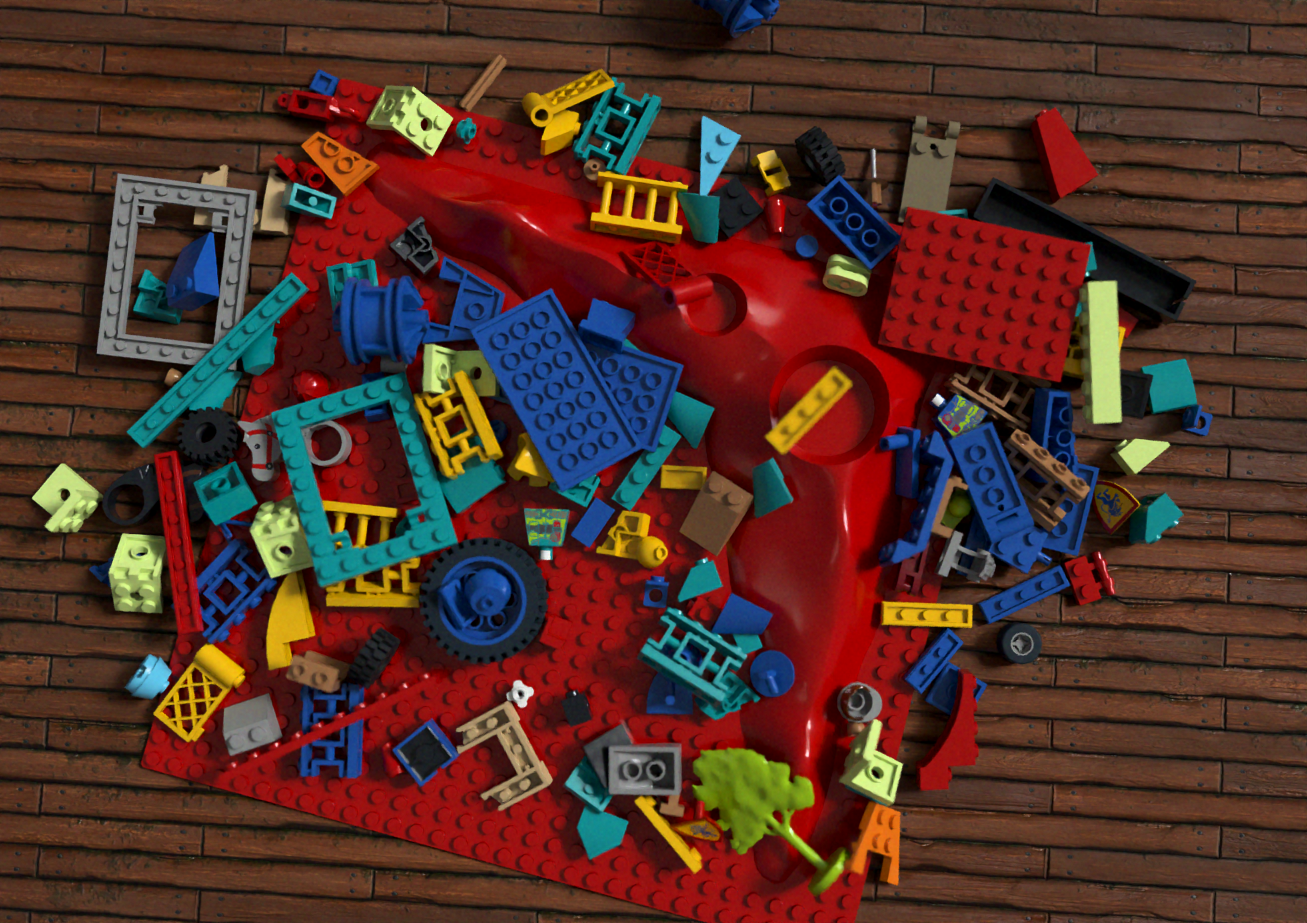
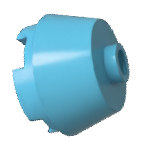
M148 654L139 665L140 667L129 679L125 688L132 693L131 696L152 700L158 692L162 694L170 683L167 679L172 671L160 656L157 658Z

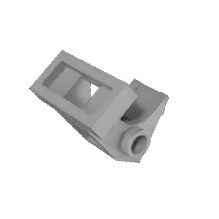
M952 531L950 538H947L934 574L947 577L950 568L967 574L966 578L976 583H980V580L986 581L988 577H992L996 564H994L995 561L990 556L991 553L979 548L974 552L962 547L959 544L963 534ZM962 553L974 557L970 569L958 565Z

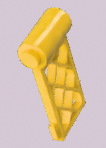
M600 69L542 96L534 92L528 93L522 99V108L536 126L544 127L550 124L553 114L613 88L615 85L613 80Z
M208 642L198 651L194 661L153 714L187 742L191 740L197 741L205 731L202 726L233 686L237 688L243 683L246 678L244 676L245 670ZM195 668L202 673L203 682L193 683L192 672ZM209 684H216L222 689L219 696L210 697ZM204 685L205 698L195 699L193 686ZM188 687L189 700L179 701L178 690L180 688ZM206 701V713L197 715L195 702ZM190 703L191 716L181 717L180 704ZM167 705H174L176 717L169 718L162 711ZM192 719L193 729L190 733L183 729L182 720Z

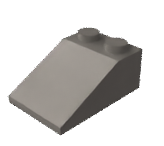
M681 743L609 746V794L680 795L682 790Z

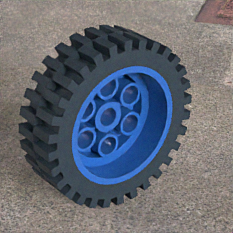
M482 537L467 539L451 546L449 550H445L440 554L441 557L433 561L431 564L433 566L432 569L427 570L425 574L427 577L426 582H422L421 589H424L423 595H420L419 602H423V608H420L421 615L424 614L426 618L423 624L425 627L429 626L431 632L428 634L431 639L436 638L438 640L436 645L439 648H446L447 654L450 656L456 655L458 660L461 661L470 660V663L473 664L479 662L490 664L491 662L496 661L497 663L514 656L532 642L545 621V613L548 611L547 598H549V594L546 591L547 582L546 579H543L541 568H538L535 559L530 557L527 551L503 539ZM482 569L496 570L497 573H500L508 580L511 593L515 597L513 605L506 604L499 612L504 618L502 625L494 624L492 620L493 615L483 616L478 614L481 619L478 626L470 623L463 630H458L436 590L451 578L456 577L464 590L471 574H477V571Z

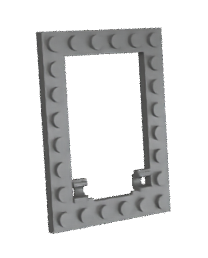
M118 173L96 354L195 366L242 320L257 198L255 190ZM164 203L208 209V212L213 213L212 232L227 234L214 345L125 334L138 223L155 225L154 209H157V206L164 207ZM140 207L144 208L143 215H140ZM223 218H228V226L222 225ZM237 360L228 368V370H236Z

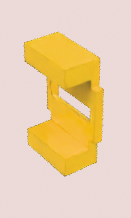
M774 150L758 154L751 160L753 167L758 166L766 184H769V187L765 190L767 196L783 192L791 186L787 178L788 173ZM779 166L782 170L769 176L765 173V171Z

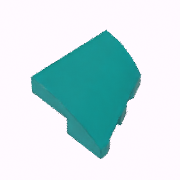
M678 192V199L694 240L716 243L718 241L720 197Z
M145 269L138 286L140 293L133 312L136 315L179 325L183 309L168 306L166 296L167 284L159 281L153 276L151 271Z
M726 668L719 682L729 687V689L725 693L726 695L722 702L716 708L698 696L694 699L699 709L716 721L729 712L740 710V705L751 700L754 703L758 702L760 697L738 676Z

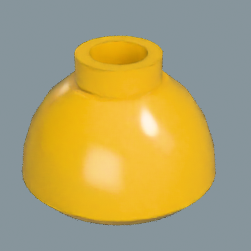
M653 536L643 538L637 547L638 561L646 568H655L661 565L668 554L664 543Z

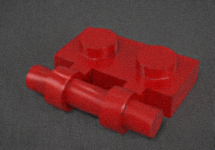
M1100 550L1091 552L1094 561L1089 563L1086 555L1062 562L1078 606L1101 599L1099 593L1101 588L1105 589L1107 596L1116 593L1113 586L1115 582L1113 577L1109 576L1106 565H1108L1106 558L1102 557ZM1091 570H1098L1101 578L1100 581L1095 582Z

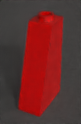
M1055 107L1050 111L1044 109L1034 116L1036 120L1030 125L1053 203H1056L1098 176L1095 168Z

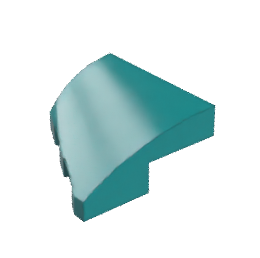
M274 325L242 355L245 372L260 376L274 364V349L277 343V337L273 336Z
M226 370L190 405L189 410L197 412V409L202 408L206 411V407H212L213 410H215V407L222 409L223 402L233 393L232 389L238 380L243 378L244 373Z
M676 391L667 417L691 446L697 449L715 408Z
M774 458L752 469L756 518L768 514L794 500L783 481L784 476Z

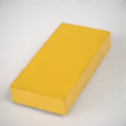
M661 466V488L701 490L706 482L707 467Z

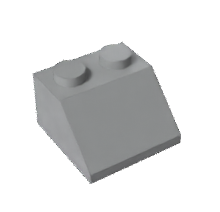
M269 693L224 708L223 735L230 756L283 737Z

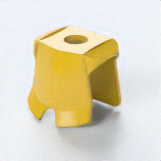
M527 433L520 434L517 440L519 449L507 472L516 481H519L522 476H528L530 486L541 487L547 486L548 481L554 482Z

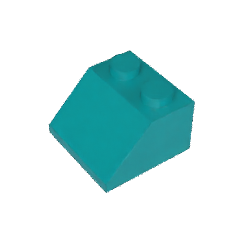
M236 461L193 482L201 504L215 526L258 504Z

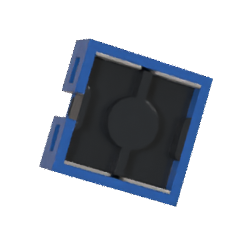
M433 719L426 722L392 750L420 787L438 773L437 769L439 767L444 769L460 755Z

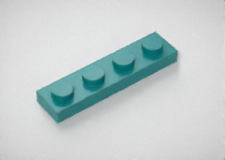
M664 425L656 452L646 449L643 451L612 496V499L631 511L680 440L681 435Z

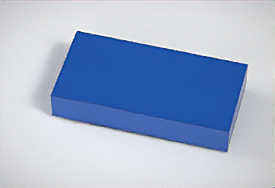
M596 497L571 533V536L590 548L615 510Z
M457 577L451 578L436 590L458 630H463L478 617V614L467 603L464 590Z

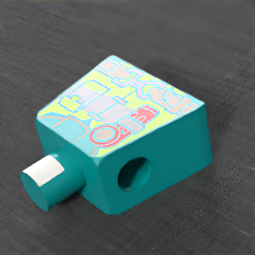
M524 508L529 546H539V560H553V546H563L570 510Z

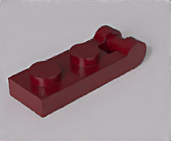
M931 534L925 550L899 561L896 578L892 584L893 591H905L907 595L914 597L917 595ZM906 576L912 577L910 583L904 582Z

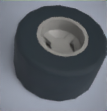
M1013 622L1001 628L997 635L996 645L998 652L1003 658L1012 663L1023 665L1031 663L1039 656L1042 640L1034 627L1025 623Z

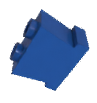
M593 298L587 320L582 319L579 325V337L582 341L621 354L624 349L625 338L634 327L636 313Z

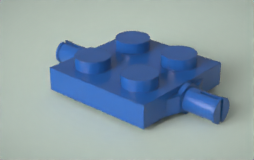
M1035 526L993 544L989 543L985 550L1023 574H1028L1033 562L1036 560L1045 564V566H1048L1051 563L1049 561H1052L1051 557L1041 552L1042 545L1048 534Z

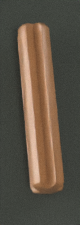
M497 54L459 103L463 110L470 112L507 64L504 57Z

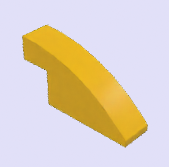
M302 569L287 575L278 591L271 610L267 631L269 670L286 667L291 664L292 653L289 642L316 636Z

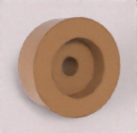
M590 159L584 165V176L589 182L597 183L598 171L606 172V166L599 159Z

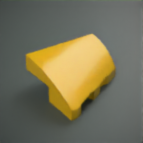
M623 511L618 517L617 524L607 533L609 536L602 546H598L596 553L638 560L637 547L640 541L647 537L651 516L645 513Z

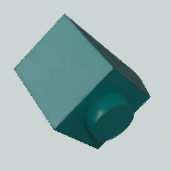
M291 183L285 186L280 207L299 214L331 220L337 198L297 183Z
M706 557L694 562L695 566L690 569L678 594L679 602L723 587L713 560L708 561Z

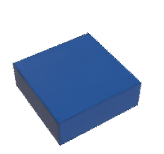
M318 69L309 90L316 94L333 96L339 79Z

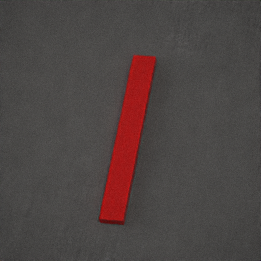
M174 450L155 454V469L178 636L203 632L179 451Z

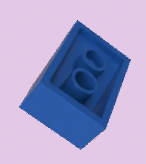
M209 232L182 248L166 285L169 307L194 311L220 297L214 233Z

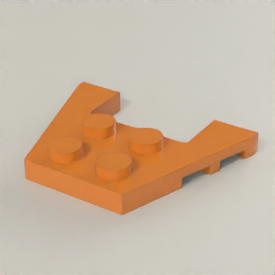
M869 802L859 826L862 832L858 842H853L851 846L852 851H854L850 861H845L843 869L863 874L867 850L884 856L880 881L898 886L900 812L875 802Z

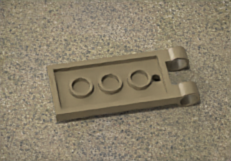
M915 116L897 219L898 224H903L907 207L932 212L946 210L960 122L948 121L943 140L925 137L927 117ZM930 145H934L936 149L931 150Z

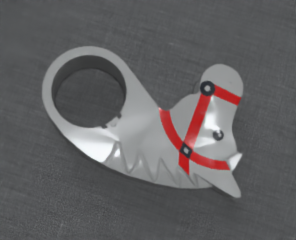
M272 415L262 417L253 423L238 421V425L245 431L243 442H246L252 451L253 476L257 480L264 482L276 481L280 476L279 464L284 461ZM330 420L302 429L312 463L324 467H334L340 465L348 458L352 449V440L349 432L342 425ZM324 427H334L342 439L341 449L334 458L321 461L312 451L311 436L316 430L319 431Z

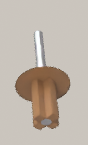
M871 149V178L863 181L860 184V188L868 192V204L871 207L873 206V208H878V206L882 205L881 191L888 187V182L882 178H876L875 149Z

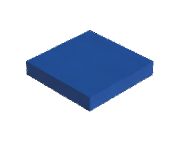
M947 662L939 672L924 698L925 701L948 715H951L955 702L958 669H960L950 662ZM976 678V689H973V698L978 702L987 684Z

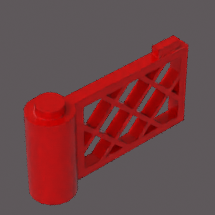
M658 240L621 250L620 255L662 294L663 302L669 309L710 297L713 292V282L706 275H696L671 252L672 249L664 242L661 243ZM656 249V250H657L658 252H660V253L652 252V251H649V250ZM632 255L642 256L643 259L633 257ZM646 258L659 260V262L646 260ZM662 261L672 263L673 265L664 264ZM645 267L657 269V271L648 270ZM662 270L673 273V275L662 273L659 271ZM675 274L685 275L686 277L675 276ZM658 279L669 281V283L662 284Z

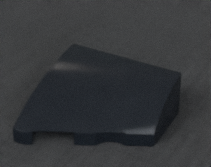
M422 216L409 225L406 231L388 247L419 280H422L439 261L438 255L432 247V239L425 229V221Z

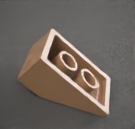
M713 471L701 488L679 532L715 556H718L753 504L754 498L745 490Z

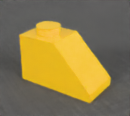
M564 109L553 114L552 121L546 126L541 138V155L553 153L573 144L575 136L579 137L582 123H578L579 113Z

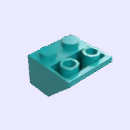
M1166 493L1148 494L1139 502L1141 505L1130 515V543L1153 544L1162 537L1161 533L1165 529L1169 530L1179 523L1178 519L1183 513Z

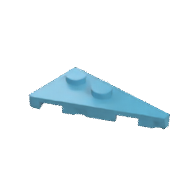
M705 116L701 120L700 195L709 194L741 135Z

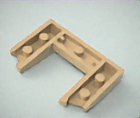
M222 165L220 166V171L210 175L204 172L201 184L226 187L228 166ZM270 169L263 210L255 209L252 233L288 236L290 210L280 206L285 186L293 182L291 179L285 182L277 177L278 172L274 169ZM196 207L193 224L200 229L212 230L213 213L208 212V209ZM228 218L222 219V225L228 226Z
M509 700L456 729V732L463 731V745L457 746L459 754L497 734L517 774L481 794L485 801L489 796L501 803L497 809L499 811L549 786L553 781L543 760L539 761L518 722L521 719Z

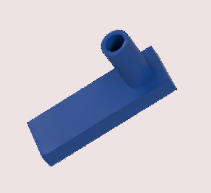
M905 426L897 427V435L882 437L880 439V447L884 451L897 449L895 494L911 499L917 498L920 430Z

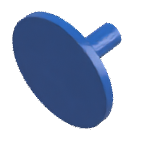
M772 650L765 651L754 659L750 669V677L753 686L759 693L767 697H778L788 692L792 687L795 671L791 660L785 654Z

